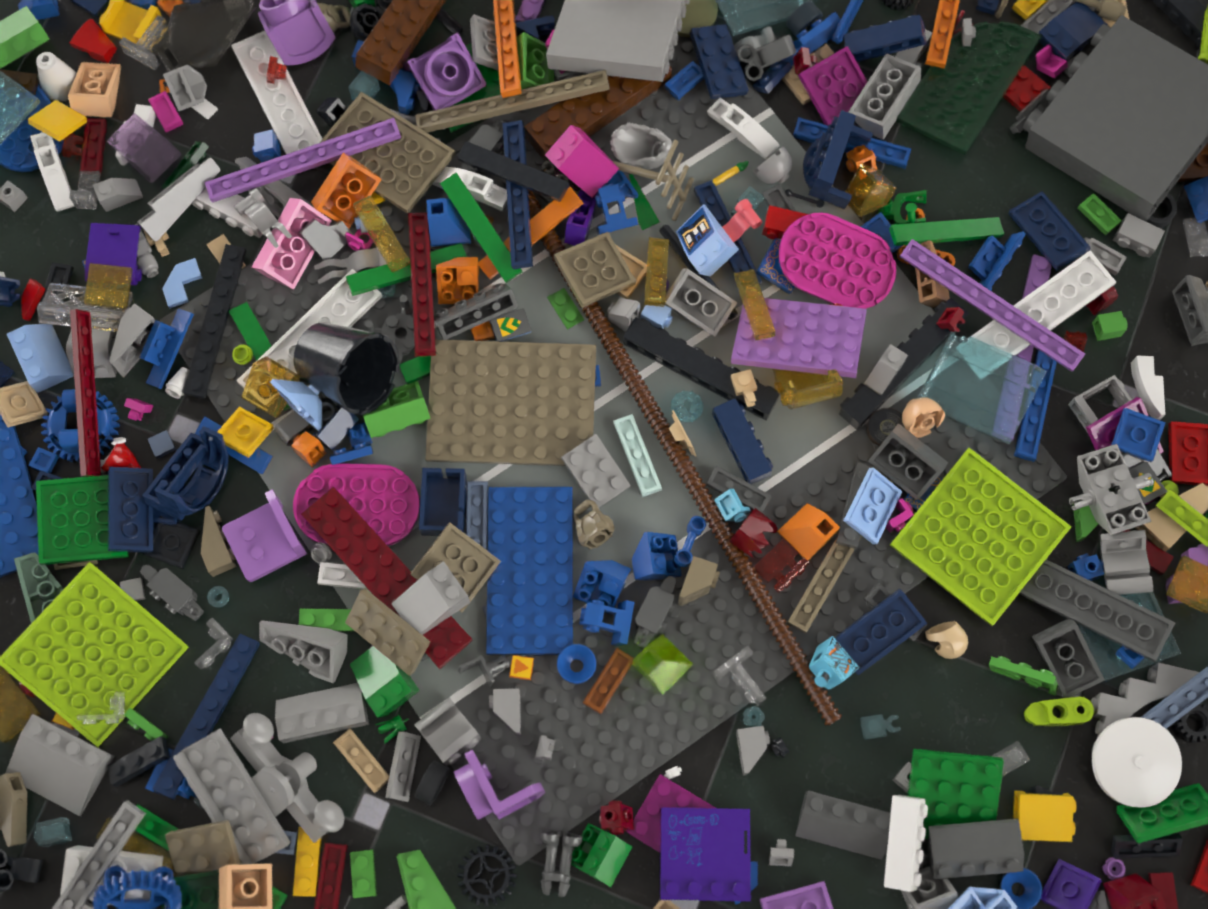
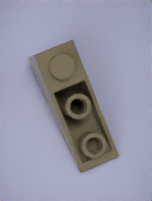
M210 506L205 507L201 556L208 573L214 577L237 566L234 561L236 557L232 549L229 548L227 539L219 524L222 522V519L217 510L213 511Z
M20 772L7 773L0 776V828L7 847L26 843L27 790Z

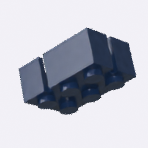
M422 468L419 531L422 536H439L449 522L464 533L467 479L465 469L446 468L447 478H444L442 468Z

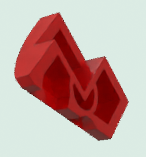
M92 19L85 22L70 41L72 47L89 53L91 58L106 64L110 62L117 50L113 42Z

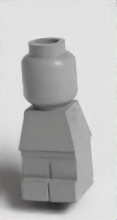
M140 229L137 264L142 274L152 278L159 273V266L155 257L151 254L150 244Z

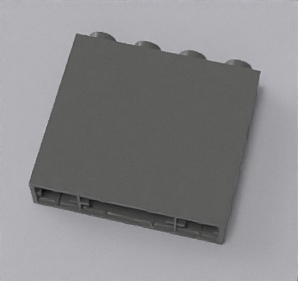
M1121 15L1112 27L1103 24L1098 29L1091 41V45L1095 48L1089 56L1083 52L1077 55L1068 72L1073 76L1067 84L1058 80L1053 85L1046 97V101L1050 103L1044 112L1035 109L1030 114L1023 126V129L1029 132L1025 148L1137 218L1147 222L1208 143V65Z

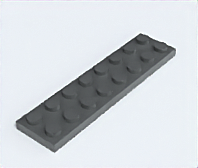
M1047 559L1019 592L1020 595L1068 619H1072L1079 625L1153 662H1156L1175 625V622Z

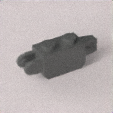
M499 118L492 126L482 125L469 142L492 152L501 153L504 148L503 123L507 122ZM463 163L461 166V169L468 170L474 173H477L478 171H480L481 173L483 172L482 170Z
M145 565L141 568L140 574L149 581L147 584L151 589L149 594L158 601L162 598L167 602L165 607L173 614L178 612L182 616L186 615L194 621H197L204 613L203 609L196 602L197 593L169 569L165 568L157 572L150 565Z
M666 577L660 588L657 586L650 588L635 618V625L638 630L634 644L646 649L653 637L656 638L658 633L662 634L668 623L664 620L667 614L672 615L677 605L674 602L675 595H673L677 583L674 577Z

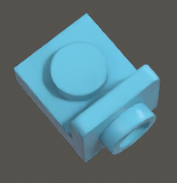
M734 489L727 490L714 500L725 521H735V523L744 520L746 514L751 511L749 507L743 506Z

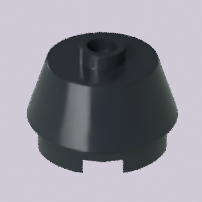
M367 3L356 7L350 15V27L353 36L357 40L365 42L384 14L383 10L378 6L375 8L367 5Z

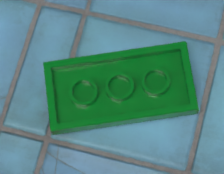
M1200 783L1174 790L1166 799L1153 806L1132 807L1124 804L1117 806V813L1138 844L1208 824V794Z

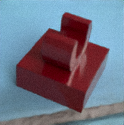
M802 47L793 57L795 74L798 75L812 67V64H817V57L810 55L809 48Z
M960 307L946 308L936 324L941 329L959 332L960 330L956 325L957 323H965L964 318H962L964 311Z

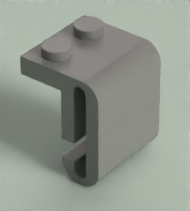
M91 321L95 378L115 377L117 371L110 364L109 360L115 338L112 337H116L118 331L117 321ZM70 331L66 344V354L74 376L72 333Z
M1145 530L1119 532L1113 535L1109 533L1100 534L1101 561L1104 566L1106 589L1118 595L1153 592L1152 576L1149 575L1150 566L1146 552Z
M450 697L414 724L446 766L456 762L462 753L467 749L470 750L475 747L481 739L478 732L471 726Z

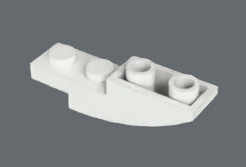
M719 98L707 110L708 116L734 133L740 142L767 160L779 147V143L759 123L734 103L730 105L722 98Z
M43 132L30 136L41 174L56 212L76 206L53 138Z
M445 167L433 182V185L442 188L440 183L457 172L474 199L500 211H503L507 204L506 189L493 184V179L468 170Z

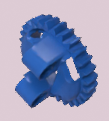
M75 389L63 390L62 398L57 396L59 402L57 404L51 402L53 409L46 408L49 416L42 417L47 423H43L41 426L47 430L42 431L41 434L46 437L43 441L49 444L47 447L53 450L54 454L60 455L59 457L63 460L67 458L69 462H73L75 459L80 463L78 429H66L67 414L69 412H77ZM97 391L96 403L102 408L100 410L97 407L98 434H103L106 437L104 440H99L100 454L104 455L102 449H110L108 443L109 441H114L112 435H119L114 428H118L120 425L118 422H115L119 420V416L115 414L117 409L112 407L113 403L110 400L108 401L105 395L101 397V393Z
M112 866L105 871L103 885H99V890L95 891L93 909H107V904H112L117 909H154L161 904H165V909H181L182 892L180 891V886H176V881L173 880V871L168 867H158L150 872L131 870V872L126 873L122 867ZM130 890H150V899H124L125 892Z

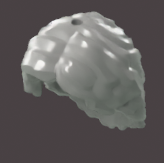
M636 123L621 125L611 135L612 140L610 141L611 151L619 162L647 170L663 165L672 145L670 138L662 131Z

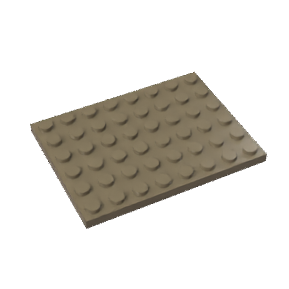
M435 340L436 356H431L428 412L431 419H428L426 462L566 466L561 457L593 436L596 345Z

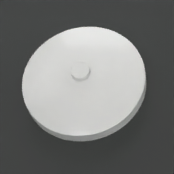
M1129 717L1113 722L1099 735L1092 753L1093 772L1099 786L1110 798L1127 806L1149 807L1162 802L1174 791L1180 779L1182 760L1175 739L1163 726L1149 719Z

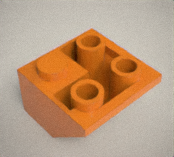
M457 257L436 265L438 304H455L460 300L471 299L474 294L479 292L478 257Z
M807 503L777 532L808 562L837 534L840 527L825 512Z

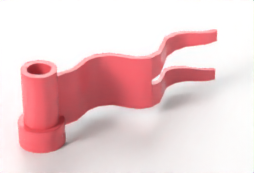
M743 199L735 206L737 213L726 225L722 226L733 242L738 240L749 227L756 229L763 222L752 209L753 206L748 199Z

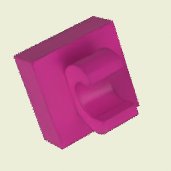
M126 398L124 404L125 407L131 408L128 418L135 421L141 420L143 413H151L153 408L152 404L136 398Z

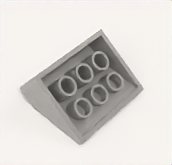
M32 714L19 736L5 774L20 772L26 788L81 816L107 772L108 765L112 763L115 756Z

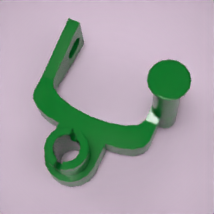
M926 190L899 193L896 195L894 202L889 197H883L879 200L878 213L881 212L887 220H894V224L926 222V217L915 219L917 205L914 203H909L905 206L907 220H903L900 214L901 206L906 201L926 203Z

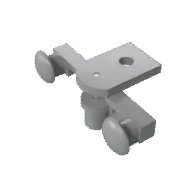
M260 713L249 714L244 719L243 728L230 739L257 771V774L251 779L274 816H278L284 809H287L314 843L328 831L336 832L340 830L344 823V814L341 808L329 800L318 802L309 791L306 777L317 768L314 757L306 752L301 753L294 760L281 756L270 742L274 734L271 721Z

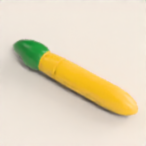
M740 162L714 178L712 181L715 187L738 172L744 171L749 162Z

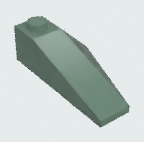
M36 552L14 559L31 624L63 591V588L46 565L39 564V556Z

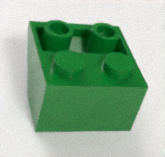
M588 823L581 835V844L573 850L571 865L611 887L632 846Z

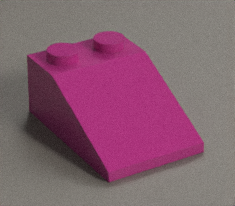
M573 125L568 127L545 154L562 173L591 198H594L598 193V189L603 187L619 170L616 164L580 128Z

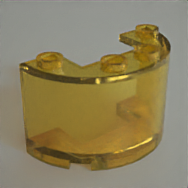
M773 369L776 380L774 387L777 393L781 394L782 405L787 406L789 409L826 401L842 395L843 380L836 369L829 370L828 375Z

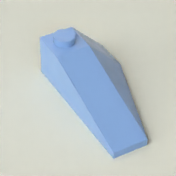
M272 379L270 383L286 403L320 432L323 424L322 401L318 397L319 391L312 385L307 387L303 382Z

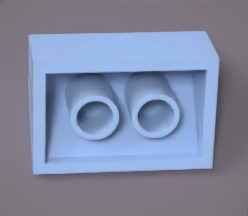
M52 324L24 325L7 333L27 381L37 393L73 377L69 360Z

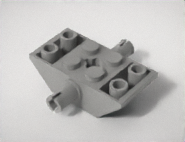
M1117 444L1077 457L1079 484L1084 494L1069 498V504H1074V506H1071L1072 510L1075 511L1089 506L1095 521L1110 535L1151 522L1138 489L1153 486V478L1148 480L1151 477L1150 473L1132 478Z

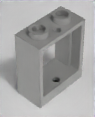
M1115 375L1074 397L1068 404L1086 431V427L1097 421L1098 418L1085 400L1105 389L1109 390L1120 407L1134 399L1128 395L1124 384Z

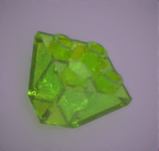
M662 634L633 659L632 665L664 695L693 663Z

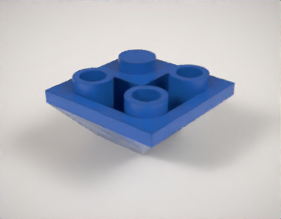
M450 199L426 200L431 247L471 243L470 228Z
M645 532L632 557L635 580L652 581L666 579L668 576L674 578L682 576L681 566L677 565L674 561V556L678 552L676 535Z
M613 560L586 561L573 597L585 603H591L592 600L603 601L605 606L615 608L631 568Z

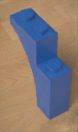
M358 40L352 55L354 66L356 63V53L364 41ZM402 66L390 86L397 96L399 112L408 115L410 110L414 109L416 91H420L421 87L413 73L404 71Z

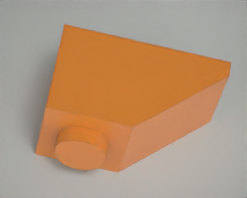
M307 431L296 436L291 445L294 452L311 468L327 454L321 442Z

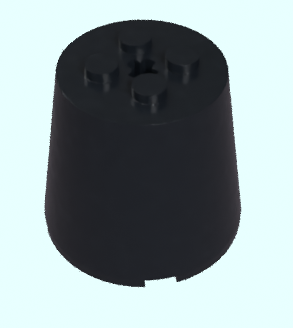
M326 322L312 325L301 335L295 347L293 358L295 371L301 379L312 385L345 411L361 415L374 411L389 397L395 386L393 380L395 372H399L400 364L396 345L387 336Z

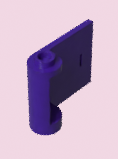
M91 223L85 264L86 283L137 285L138 282H141L142 271L138 269L136 264L140 225Z

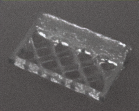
M50 283L43 301L39 302L37 306L39 323L71 327L70 310L78 309L91 313L92 329L117 332L120 320L126 309L130 306L133 292ZM53 291H62L63 293L55 295ZM77 293L84 294L79 297L74 296ZM104 296V298L98 300L95 297ZM67 297L71 299L67 302L61 301L62 299H65ZM125 298V300L117 302L115 299ZM86 300L92 301L91 303H88L86 305L82 303ZM107 302L112 303V305L105 307L102 304H105Z

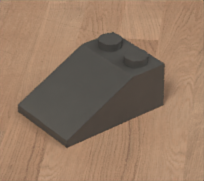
M1066 619L1031 636L1049 671L1053 673V676H1056L1057 685L1064 698H1069L1105 680L1076 622L1072 619Z

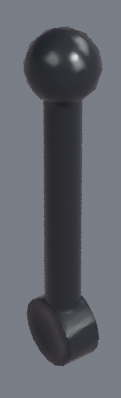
M790 189L785 190L787 197L792 196L814 203L818 208L824 206L825 202L821 199L815 200L793 193Z

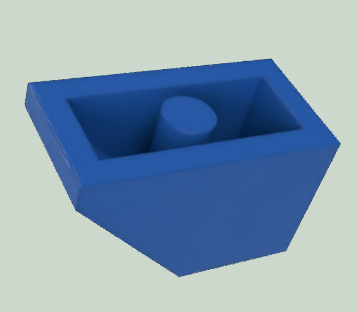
M22 0L18 4L19 10L27 6L37 20L60 16L57 0Z

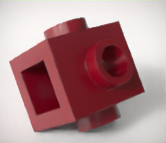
M611 801L609 805L601 806V814L599 816L601 828L610 831L612 835H620L624 833L623 831L634 830L633 808L622 804V801Z

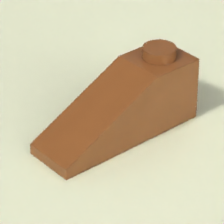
M929 240L921 243L922 246L937 255L932 241ZM915 268L919 302L931 308L937 307L942 301L946 303L950 299L949 290Z

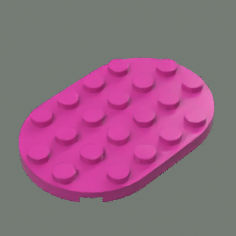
M812 213L794 221L781 238L779 262L788 281L797 289L831 304L838 303L845 307L870 308L880 303L889 294L896 278V262L893 259L889 245L877 234L832 214Z
M338 463L316 468L307 478L300 482L293 500L294 517L302 532L316 543L321 542L327 546L328 544L302 517L301 513L332 487H335L387 546L394 545L403 540L415 527L420 514V497L411 479L401 470L381 464Z

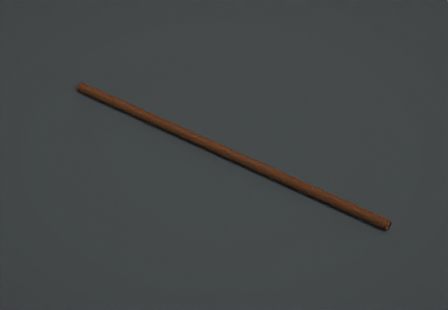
M528 189L530 219H532L542 210V207L539 205L538 200H536V196L533 195V191ZM552 229L540 240L543 242L544 247H546V251L549 252V256L552 257V261L555 262V266L558 267L554 260V254L566 248L562 245V240H559V235H556V230ZM561 272V276L564 278V281L567 283L565 277L563 276V274H562V272ZM594 302L583 307L582 312L586 313L585 317L588 319L591 327L595 329V334H598V339H601L600 343L604 345L603 348L610 355V360H613V365L616 366L619 375L623 376L622 380L626 381L625 385L629 387V392H632V397H635L634 401L638 403L639 408H642L641 412L645 413L644 418L648 419L647 423L651 424L650 428L652 430L654 429L653 433L657 435V440H660V445L664 446L663 450L667 451L666 455L670 456V462H673V467L677 468L676 472L680 473L679 477L683 478V484H686V489L690 490L689 494L693 495L692 499L696 500L695 504L699 506L698 510L703 512V517H706L705 521L709 523L708 527L713 529V534H716L715 539H719L718 544L723 546L721 548L723 551H726L725 556H729L728 561L733 563L731 565L733 568H736L735 573H738V578L743 580L742 585H746L745 590L749 591L748 595L753 597L752 602H756L755 607L760 609L758 611L760 614H763L762 619H766L765 624L770 626L769 631H773L772 636L777 638L775 640L777 643H780L779 648H783L784 651L782 653L787 655L786 660H790L789 665L794 667V672H797L796 677H800V683L804 684V690L807 689V695L811 696V702L814 701V707L818 708V714L821 713V719L825 720V726L841 719L842 714H838L837 711L839 709L834 707L835 702H831L830 699L832 697L827 695L828 691L816 685L814 681L816 676L809 668L810 660H807V655L802 653L804 651L803 648H799L800 643H797L795 641L797 638L792 636L793 631H789L790 626L785 624V619H782L783 614H779L778 611L780 609L775 607V602H772V596H769V591L765 590V584L762 585V579L758 578L759 574L755 573V567H752V562L748 561L749 557L745 556L742 550L729 542L735 533H732V528L728 527L729 523L725 522L724 517L718 510V506L712 500V494H709V489L705 488L706 484L702 483L703 479L699 478V472H696V467L692 466L693 462L689 461L690 457L686 455V450H683V445L679 444L680 441H675L669 429L670 423H667V418L663 417L664 413L660 412L661 408L657 407V401H654L655 398L651 396L648 386L644 385L645 381L641 380L642 376L638 374V369H635V364H632V359H629V354L626 353L623 344L619 343L620 339L614 332V328L610 327L611 323L607 322L608 318L601 311L602 308L598 306L599 303Z

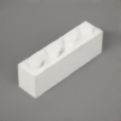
M205 188L192 202L196 208L209 211L210 215L217 219H224L227 224L234 228L238 226L249 236L255 235L258 238L262 236L254 222L245 213L240 215L235 209L234 205L244 199V197L238 194L212 203Z
M904 795L892 796L884 887L911 892L917 890V887L920 886L921 874L919 873V864L923 861L921 841L925 838L923 820L926 818L928 810L923 798Z

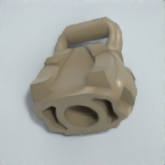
M317 3L333 33L336 29L350 26L351 13L348 7ZM339 10H342L346 22L341 21L338 13Z
M586 499L573 509V520L576 524L580 545L587 547L589 550L598 548L613 536V521L609 516L602 514L594 501ZM589 507H592V511L586 514L582 519L578 518V516L581 515L584 511H586Z

